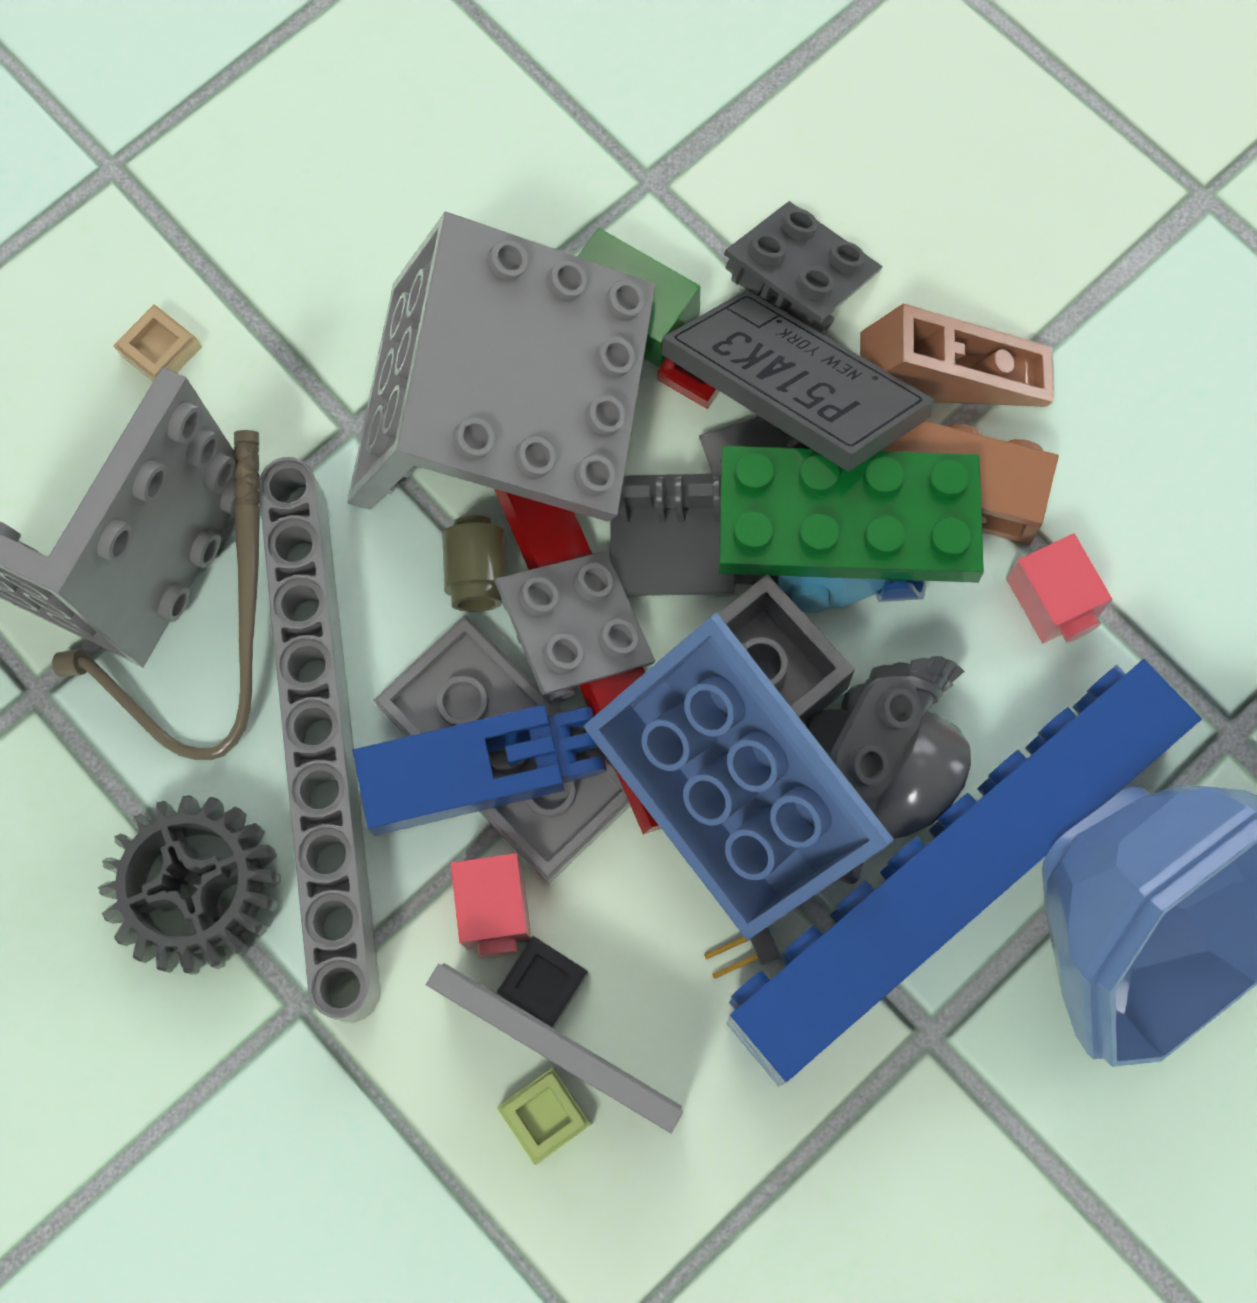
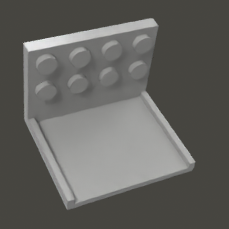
M444 211L392 284L347 504L370 510L386 493L392 494L398 481L403 476L410 477L414 467L417 466L608 522L618 515L656 284Z
M162 366L48 557L19 541L21 534L0 521V599L142 668L147 663L168 624L178 620L185 611L190 598L189 588L199 570L208 567L216 557L221 542L220 534L231 515H234V506L236 505L234 503V498L236 497L234 495V480L236 479L234 476L236 467L234 450L187 377Z

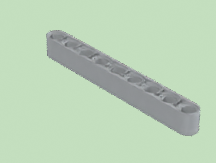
M282 457L273 460L259 477V497L308 993L311 1003L319 1013L341 1022H357L365 1019L374 1011L380 997V982L357 772L352 752L354 745L327 500L313 471L304 461L295 457ZM295 486L306 487L303 495L298 500L290 503L281 502L283 494L289 488ZM300 543L312 544L311 551L304 559L296 562L286 561L290 549ZM306 601L319 602L315 615L310 619L302 622L292 620L296 607ZM312 660L325 661V669L318 679L309 683L298 682L299 672L307 662ZM319 720H330L332 722L331 733L324 742L317 745L305 744V733L311 724ZM326 781L338 782L339 791L336 800L329 807L313 809L311 806V795L314 789ZM331 844H343L346 855L342 866L336 872L320 874L317 860L321 851ZM340 907L349 908L353 916L352 927L349 933L341 939L335 941L328 940L324 933V922L328 914ZM347 972L354 973L360 983L359 995L350 1006L337 1008L332 1003L330 996L331 986L340 975Z

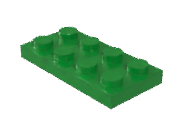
M722 446L718 574H768L770 576L979 583L984 573L979 454L879 451L850 472H847L812 449Z

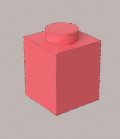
M1075 533L1018 559L1006 579L1042 644L1060 635L1068 643L1092 632L1101 625L1098 617L1113 600Z
M517 853L450 863L459 943L467 950L477 949L478 958H496L518 953L517 943L530 941L532 937L523 864Z

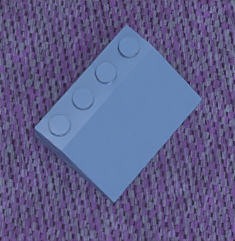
M718 613L709 617L583 726L746 940H749L865 862L894 840Z

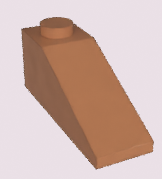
M904 303L860 332L861 357L933 398L936 403L1046 407L1054 403L1051 346Z

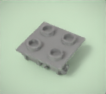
M607 551L495 579L494 582L502 598L503 607L508 612L517 634V640L524 650L525 659L529 662L539 685V692L543 696L548 694L551 703H558L575 694L573 687L652 665L656 662Z

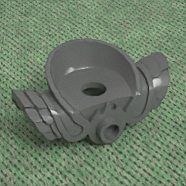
M943 656L911 660L910 664L898 662L893 665L874 667L866 683L852 686L844 694L841 709L821 711L811 717L805 725L893 839L907 837L933 824L952 806L965 787L971 767L970 744L959 727L936 713L928 711L931 705L937 703L943 696V693L954 686L953 682L965 672L955 661L945 659ZM863 863L838 880L848 884H855L860 879Z

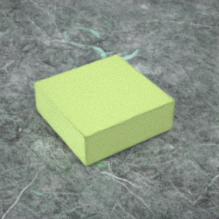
M553 1067L497 1107L534 1165L539 1164L592 1125Z

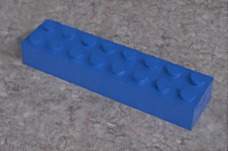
M1142 659L1127 673L1118 665L1110 669L1086 691L1087 694L1072 706L1079 715L1076 716L1069 707L1060 712L1025 747L1031 755L1029 758H1026L1019 749L1016 750L988 775L989 778L977 788L983 796L978 802L969 793H966L938 818V822L928 830L935 839L928 845H925L918 836L911 840L879 872L886 880L874 889L865 880L835 906L836 909L829 915L836 923L824 934L815 925L810 927L783 951L784 954L779 959L786 966L771 980L762 970L759 971L730 997L731 1000L728 1003L735 1011L729 1015L726 1022L727 1026L778 1087L794 1077L1047 855L1052 845L1065 832L1113 798L1202 720L1145 659Z

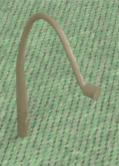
M238 430L234 432V458L236 462L234 472L236 478L234 480V495L236 496L234 498V503L236 504L234 506L238 565L240 693L235 723L228 736L218 745L210 748H197L185 745L165 732L83 650L57 652L52 659V667L57 676L83 675L88 672L158 743L178 756L193 760H214L225 756L238 744L245 732L251 710L253 638L259 568L260 507L258 506L260 503V492L258 491L260 489L258 473L259 432L253 430Z

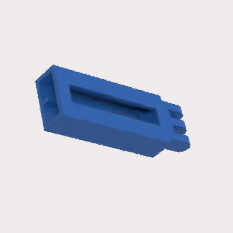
M544 704L352 749L368 830L374 836L559 793L565 791L563 783L606 772L607 768L604 757H592L578 761L577 754L592 751L599 747L588 733L572 736L571 733L572 729L583 727L594 717L593 709L585 707L548 716ZM506 750L510 766L518 765V761L535 758L537 769L494 779L489 754Z

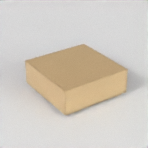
M155 304L113 345L121 357L152 382L162 366L178 373L202 348L200 342L193 334Z

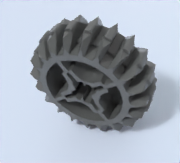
M191 795L182 796L178 812L176 813L172 805L166 801L156 802L155 813L157 821L153 823L142 814L133 816L134 826L139 832L134 839L124 834L114 836L117 846L125 849L121 859L118 860L110 857L102 860L105 869L116 873V880L105 882L97 888L100 895L117 899V902L107 907L102 913L104 920L112 924L122 923L114 935L116 942L123 946L136 943L133 950V958L139 962L147 963L156 956L157 970L171 973L180 961L184 973L196 975L202 967L203 957H205V960L211 967L215 969L223 968L226 965L224 950L226 945L236 954L243 956L249 951L248 943L241 936L243 932L247 929L260 936L266 932L267 926L255 919L258 909L275 911L278 908L277 900L262 893L263 888L274 887L280 884L281 875L273 870L261 869L271 863L277 857V853L270 845L257 846L265 834L264 829L257 823L244 826L247 814L236 806L224 813L223 802L217 798L210 797L200 808L198 800ZM213 835L223 838L234 855L223 860L216 856L200 860L197 851L189 847L186 837ZM162 853L163 865L161 872L155 879L146 883L148 873L154 861ZM190 871L201 876L200 885L192 884L198 890L191 898L180 892L181 884H188L184 878ZM237 884L233 901L225 914L220 918L217 908L219 897L224 890ZM157 909L165 912L180 909L184 920L193 923L196 934L184 937L167 936L155 925L149 912Z

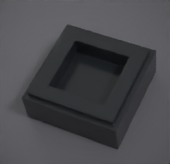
M532 936L497 990V993L555 1029L588 977L589 971L535 936Z

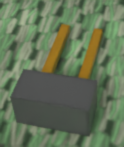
M766 927L749 939L756 951L755 955L713 973L714 979L758 959L761 965L779 959L781 955L769 928ZM745 937L737 939L704 954L705 959L712 958L749 940H746Z

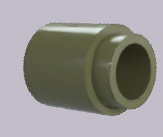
M466 515L454 520L453 526L446 528L442 532L444 592L451 596L452 608L459 611L482 612L496 609L501 606L502 598L494 581L496 578L507 576L504 530L498 525L491 524V519L486 516Z

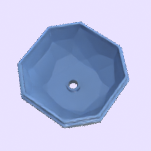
M1139 785L1129 786L1065 832L1049 849L1042 867L1044 905L1061 994L1075 1036L1092 1059H1104L1112 1067L1161 1062L1257 985L1256 794L1246 790L1193 785H1177L1150 794Z

